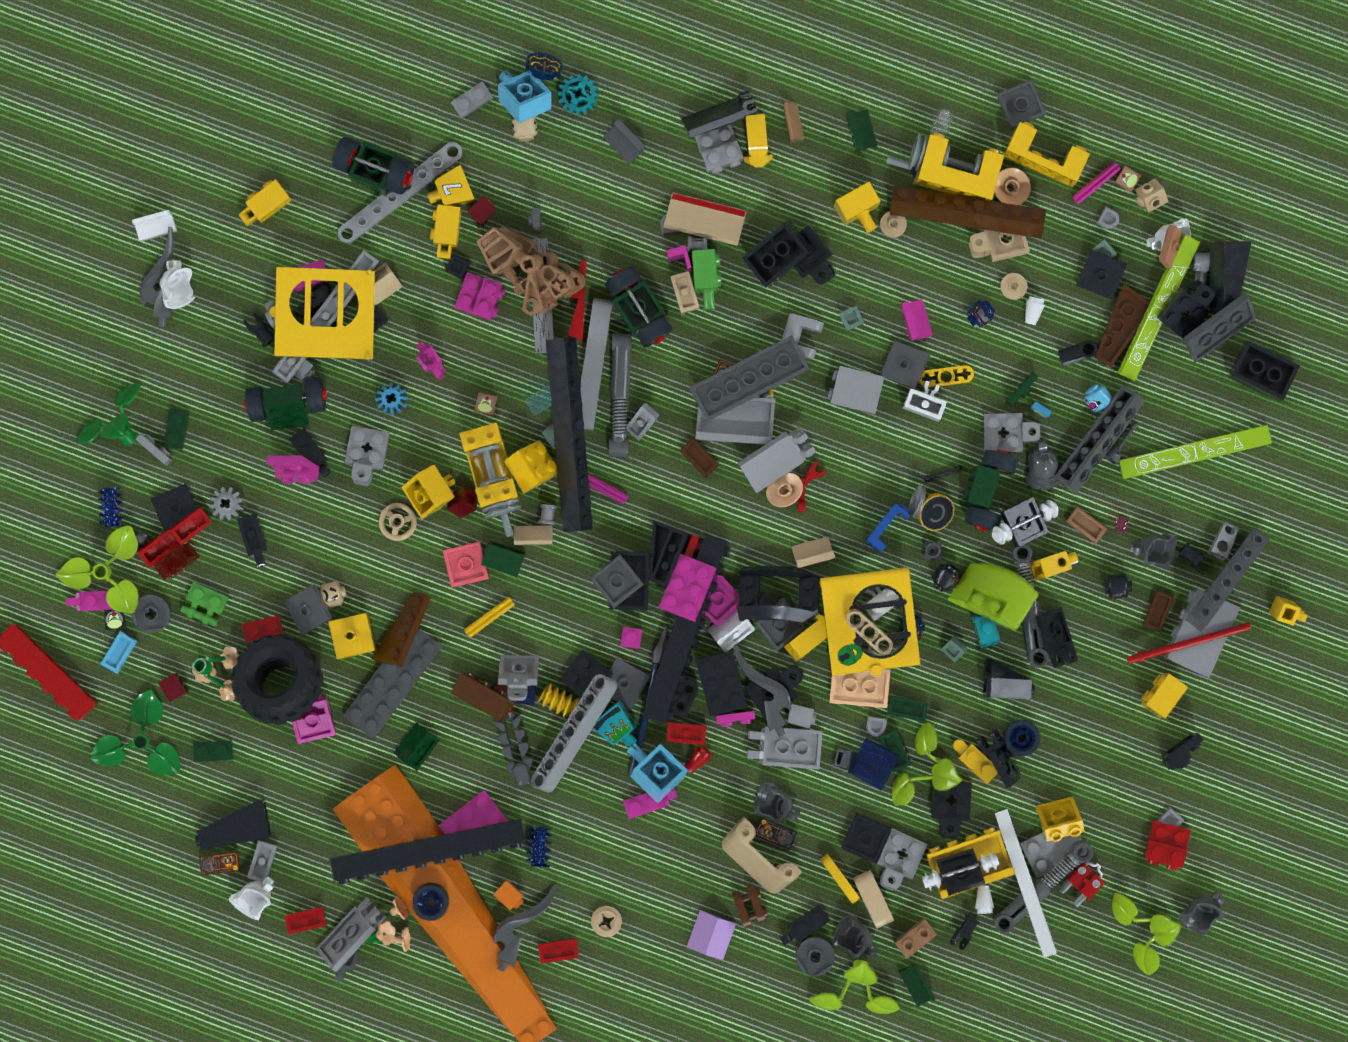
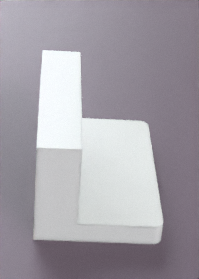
M169 210L132 220L140 242L168 234V227H172L173 232H177L173 214Z
M736 608L717 627L713 624L707 630L726 653L752 633L755 628L748 619L739 621Z

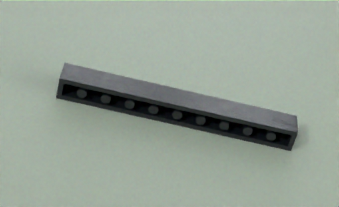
M576 338L546 340L563 532L593 529V519L591 514Z
M705 534L697 561L713 566L717 570L696 621L693 622L678 615L676 617L642 715L646 718L666 725L673 718L674 710L672 708L674 703H677L680 698V692L678 691L680 685L685 683L687 674H685L687 666L690 667L692 663V650L697 648L699 630H703L705 626V612H709L712 605L710 597L712 593L715 594L717 591V577L722 575L725 567L723 565L724 558H728L731 550L730 543L726 540Z
M517 819L329 858L333 882L338 881V885L350 883L349 879L357 877L358 881L369 879L370 874L376 873L377 877L388 875L389 870L395 869L396 873L407 871L409 866L415 865V869L426 867L428 862L434 861V865L446 863L445 859L453 857V861L465 859L464 855L472 853V857L484 855L483 851L490 849L491 853L503 851L502 847L510 846V849L522 847L521 843L526 841L522 821Z

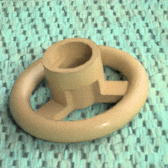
M390 504L382 510L379 516V528L382 534L390 540H405L416 529V515L406 504ZM403 509L409 516L403 517L400 514H393L391 510ZM386 515L389 517V524L393 528L392 534L387 531L384 524ZM396 518L401 520L399 525L394 524ZM411 521L409 530L402 535H398L399 529L406 522Z

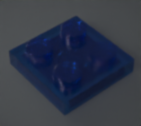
M866 738L855 757L852 771L848 770V772L882 791L900 756Z

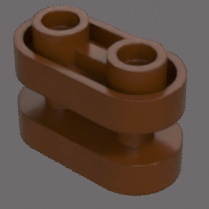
M754 885L746 887L748 893L740 895L739 890L732 892L744 929L752 927L750 921L757 919L759 924L766 922V917H768L766 907H761L759 899L762 898L759 888H754ZM751 900L754 912L747 914L744 903Z

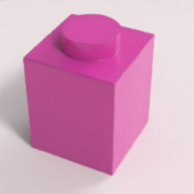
M623 627L620 646L640 649L642 630Z

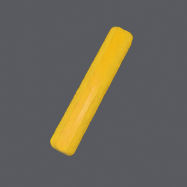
M510 597L506 598L465 628L464 631L468 637L474 636L515 605Z

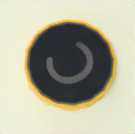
M933 493L924 500L917 518L927 530L937 531L945 528L952 521L954 505L946 495Z

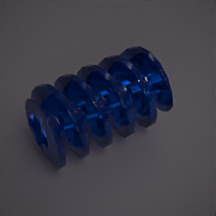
M103 488L98 490V494L103 495L98 498V501L104 503L98 506L99 509L104 510V512L99 513V517L105 518L99 521V524L105 527L124 526V524L118 523L119 520L124 519L123 516L118 515V513L123 511L122 508H118V505L122 504L123 501L117 500L118 497L123 496L122 493L117 492L121 488Z
M528 828L529 831L534 833L528 836L533 842L527 844V846L532 848V850L527 851V854L531 855L532 858L526 859L527 862L531 863L530 866L550 867V864L545 862L550 860V856L545 853L551 852V849L546 846L552 844V841L547 839L552 836V833L547 830L552 828Z

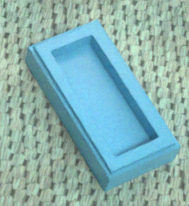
M120 631L102 660L101 665L118 674L137 640Z

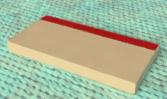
M672 193L664 228L738 246L746 211Z

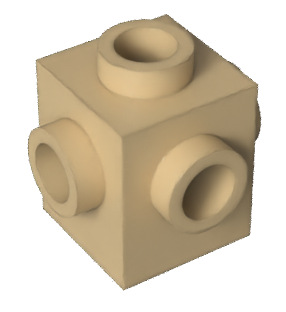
M1156 179L1135 189L1138 196L1136 198L1137 204L1140 208L1144 207L1148 213L1168 202L1164 187Z

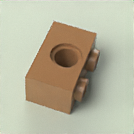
M922 918L893 942L908 959L937 936V934L928 922Z

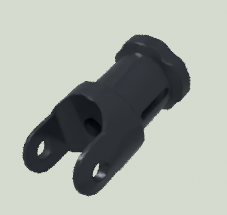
M253 313L258 324L250 326L246 320H243V323L250 333L256 335L262 342L261 345L264 348L275 340V334H271L265 327V322L256 313Z
M1188 542L1177 554L1178 557H1183L1190 563L1192 568L1203 575L1205 574L1197 568L1198 563L1202 559H1206L1213 565L1208 557L1201 552H1196L1190 547Z
M965 914L962 925L956 929L951 938V945H955L962 938L959 949L964 950L972 938L974 929L980 922Z

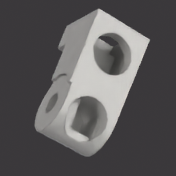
M1224 521L1207 554L1221 561L1227 559L1239 528Z

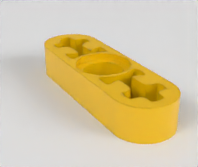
M967 365L925 370L919 384L924 388L925 381H922V378L925 377V374H928V377H935V372L938 373L937 380L939 383L937 385L940 387L964 384L973 379L974 371ZM963 369H966V372H970L966 380L963 376L957 377L958 381H954L955 374L953 370H957L956 374L962 373ZM947 371L951 374L949 382L941 380L942 372ZM936 380L929 381L928 388L936 386Z
M825 854L820 858V861L851 903L854 904L860 897L830 856Z

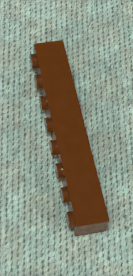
M894 186L890 215L1041 239L1046 210Z

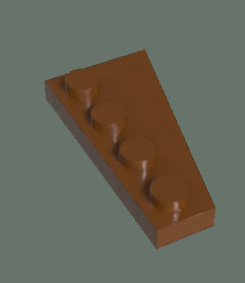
M1125 284L1121 287L1094 357L1108 368L1112 367L1135 335L1150 304L1148 300Z
M418 592L412 593L372 656V660L397 667L403 666L431 600L429 595Z

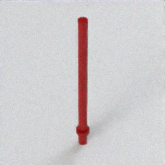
M1247 622L1149 651H1138L1137 654L1128 656L1126 659L1128 664L1142 663L1149 658L1251 630V626Z

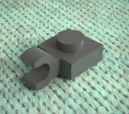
M354 952L338 970L335 980L343 982L347 970L353 972L360 953Z

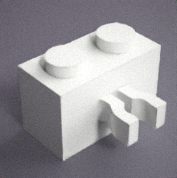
M926 381L924 384V393L910 389L903 409L939 422L947 403L934 397L940 386L936 384L935 389L931 391L930 395H927L929 381Z
M875 587L877 595L874 591L866 590L873 597L867 603L899 599L895 592L887 588L881 591L879 587ZM894 606L868 609L865 612L874 622Z

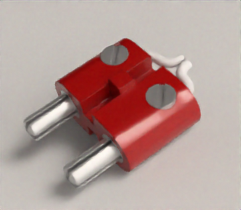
M1091 862L1077 865L1076 868L1074 867V870H1071L1066 875L1067 881L1059 891L1064 894L1072 885L1077 888L1081 895L1073 904L1079 907L1086 898L1090 900L1105 884L1101 879V866L1098 863L1092 864ZM1090 865L1092 867H1097V871L1100 874V876L1098 877L1087 866Z

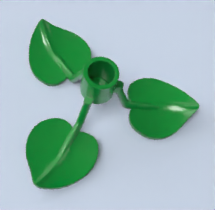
M134 383L123 388L114 399V404L116 406L119 405L118 408L121 414L105 426L102 425L103 421L101 419H95L87 423L80 431L76 443L87 444L93 441L101 430L103 438H119L125 446L132 445L136 441L137 435L131 430L130 427L132 425L128 422V416L124 413L123 407L129 405L134 400L142 383Z
M147 690L140 694L131 705V718L135 722H142L140 734L133 738V742L121 746V741L118 737L105 735L96 742L90 755V759L93 762L110 767L117 766L125 760L124 748L133 746L138 750L146 748L153 752L147 758L148 768L157 775L178 774L180 771V759L176 749L164 742L158 744L156 749L148 745V737L144 735L145 724H155L163 715V706L152 690Z

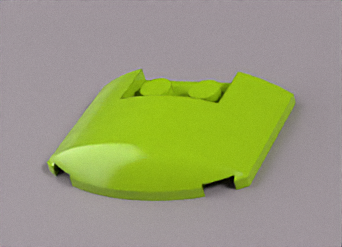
M972 563L954 588L948 601L1017 631L1037 599L1038 592L1034 590L1026 579L1007 568L988 563Z

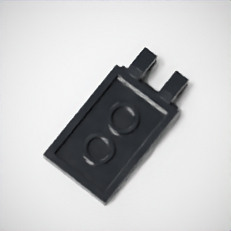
M749 91L740 92L735 99H730L683 117L681 121L691 138L742 119L744 116L757 112V108L755 105L752 106L755 102L753 97H750Z

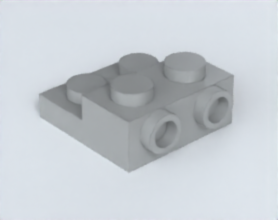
M731 124L695 136L707 173H720L724 167H737L744 160Z

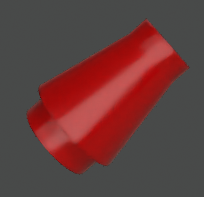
M703 745L699 748L696 747L684 767L690 773H693L708 763L712 754Z

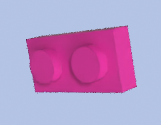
M755 712L717 715L716 721L717 724L721 723V727L732 726L734 721H740V724L752 723L751 719H755Z

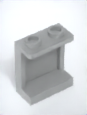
M839 366L838 370H834L832 381H835L834 388L829 389L827 399L831 400L830 405H838L875 415L884 377Z

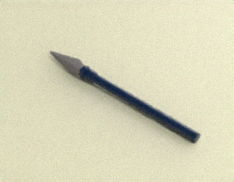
M665 626L653 652V668L651 669V678L643 712L667 646V626ZM644 716L641 717L636 738V744L641 749L649 718ZM633 757L628 775H631L634 768L638 765V762Z

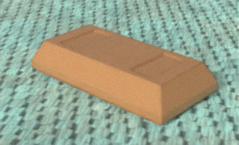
M1076 506L1065 521L1095 544L1099 542L1107 531L1105 526L1078 506Z

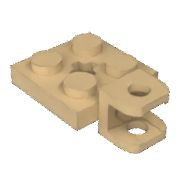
M983 229V232L970 237L969 249L971 256L974 258L985 257L990 254L992 262L1029 254L1030 252L1026 236ZM1003 235H1006L1007 238H1011V240H1009L1008 243L1001 241V239H1003Z

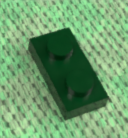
M169 409L164 447L184 450L189 411Z
M890 695L886 714L925 722L928 703Z
M897 729L879 736L893 773L912 765Z
M233 741L193 743L194 762L233 760Z

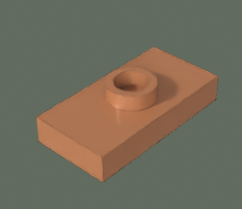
M1169 225L1160 253L1159 261L1165 268H1172L1175 255L1180 248L1179 242L1182 233L1176 225Z

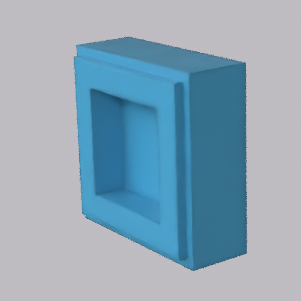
M1034 402L1030 407V410L1044 419H1047L1051 414V410L1038 402Z

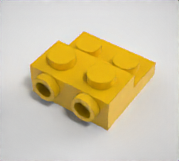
M1073 796L1036 806V812L1047 841L1057 842L1063 837L1070 835L1077 837L1084 832L1083 820Z

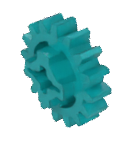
M580 74L575 79L573 75H570V81L564 79L565 86L560 85L559 88L562 92H558V96L562 97L559 100V104H565L563 110L569 109L570 115L575 111L577 116L580 115V112L587 115V109L593 111L592 104L597 105L598 102L595 98H599V94L594 93L598 90L597 86L593 87L594 80L588 82V76L586 75L582 79ZM579 83V85L571 87V85ZM586 87L590 89L591 96L586 93ZM580 91L583 97L579 96L578 99H576L574 93L578 94ZM566 94L572 99L570 104L566 100ZM580 104H586L585 106L578 107V105Z

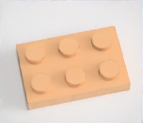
M882 669L880 676H873L871 671L832 676L829 703L887 708L890 670Z

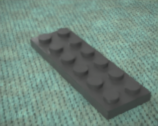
M791 335L689 387L704 418L709 422L809 371L810 368Z
M418 628L403 666L397 667L382 663L343 717L375 739L443 646Z

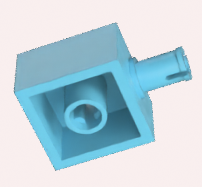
M508 70L500 74L499 79L502 82L498 84L499 102L518 123L551 109V91L531 70L515 77Z
M636 743L627 751L639 763L634 768L630 777L657 803L676 787L688 772L661 744L648 755Z

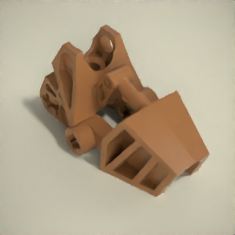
M503 226L500 229L493 227L476 241L492 274H504L507 280H510L514 285L515 294H525L522 311L531 317L537 313L545 314L558 305V299L563 296L564 298H569L585 286V278L580 272L566 263H558V257L553 252L540 253L536 249L537 242L507 226ZM519 266L524 272L528 273V277L521 282L513 270ZM558 267H563L565 272L563 270H560ZM574 278H578L577 282L579 285H575ZM530 301H534L533 309L535 311L533 312L528 309Z

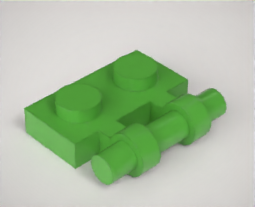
M193 582L186 597V600L192 602L190 607L183 605L180 612L187 614L186 617L202 621L204 625L216 627L218 620L212 618L215 612L222 615L229 597ZM198 606L208 609L207 613L203 614L197 611Z

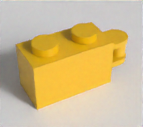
M276 179L274 181L270 180L263 185L261 191L258 193L255 191L247 197L248 200L245 203L248 207L238 216L246 226L251 225L257 219L262 223L292 200ZM252 211L254 216L250 218L247 214Z
M437 205V210H433V221L436 222L435 228L431 229L430 240H433L434 245H438L437 258L451 259L452 247L457 248L461 207ZM442 246H447L448 251L441 250Z
M959 739L952 743L953 749L959 753L957 758L985 784H988L998 774L992 762L973 744L967 745Z

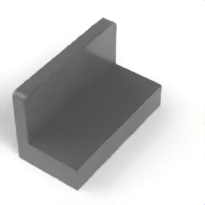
M618 119L613 124L614 127L603 138L627 164H630L645 150V145Z

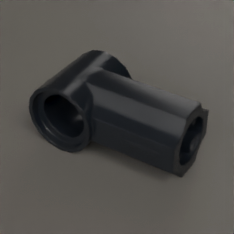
M323 285L313 293L311 297L310 319L331 294V290L327 285ZM302 303L297 308L304 317V303Z
M1088 340L1058 350L1062 366L1093 357L1097 353V345L1093 341ZM1086 344L1091 345L1093 348V352L1090 355L1083 352V346Z

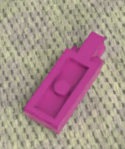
M108 591L76 593V598H66V606H77V610H113L106 600Z
M676 790L670 791L659 803L648 793L623 800L628 818L631 819L670 805L668 800L677 798Z

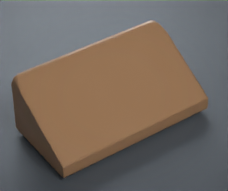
M785 102L783 104V111L789 141L791 143L803 141L804 136L798 105Z

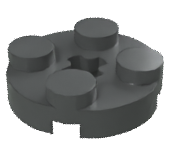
M145 595L139 599L137 608L131 616L133 623L143 632L157 633L168 626L171 619V609L164 598L157 595ZM151 608L156 612L152 620L146 616V613Z
M810 937L799 945L796 951V961L804 973L811 976H821L832 968L835 953L828 941L820 937ZM813 951L821 954L819 956L820 960L817 962L816 960H810Z

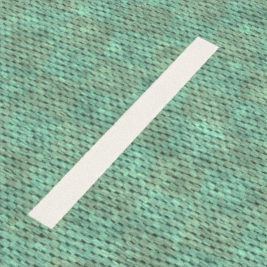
M1007 809L997 812L995 816L1044 958L1057 954Z

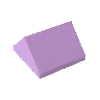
M700 910L687 947L704 955L723 960L736 923Z

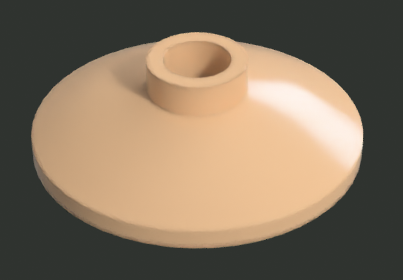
M1016 168L1002 170L999 173L995 187V196L1001 203L1022 204L1030 194L1031 185L1029 178L1023 171ZM1008 185H1011V186H1012V188H1013L1012 191H1009V190L1007 189V186H1008Z
M787 473L767 487V499L776 507L790 506L800 498L803 491V483L797 475Z

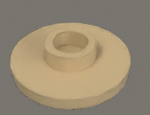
M890 212L884 214L880 221L881 231L890 238L901 236L907 227L905 217L890 215Z
M1010 273L1002 279L1000 289L1006 298L1017 300L1025 295L1027 282L1022 275Z

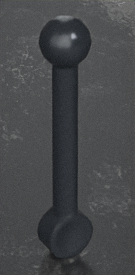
M962 465L931 476L926 475L924 481L930 482L931 479L963 469Z

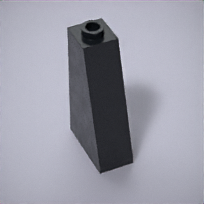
M1251 241L1210 242V289L1215 292V296L1210 302V311L1219 312L1241 296Z
M260 799L197 831L198 835H195L197 847L200 846V850H206L272 837L265 799Z

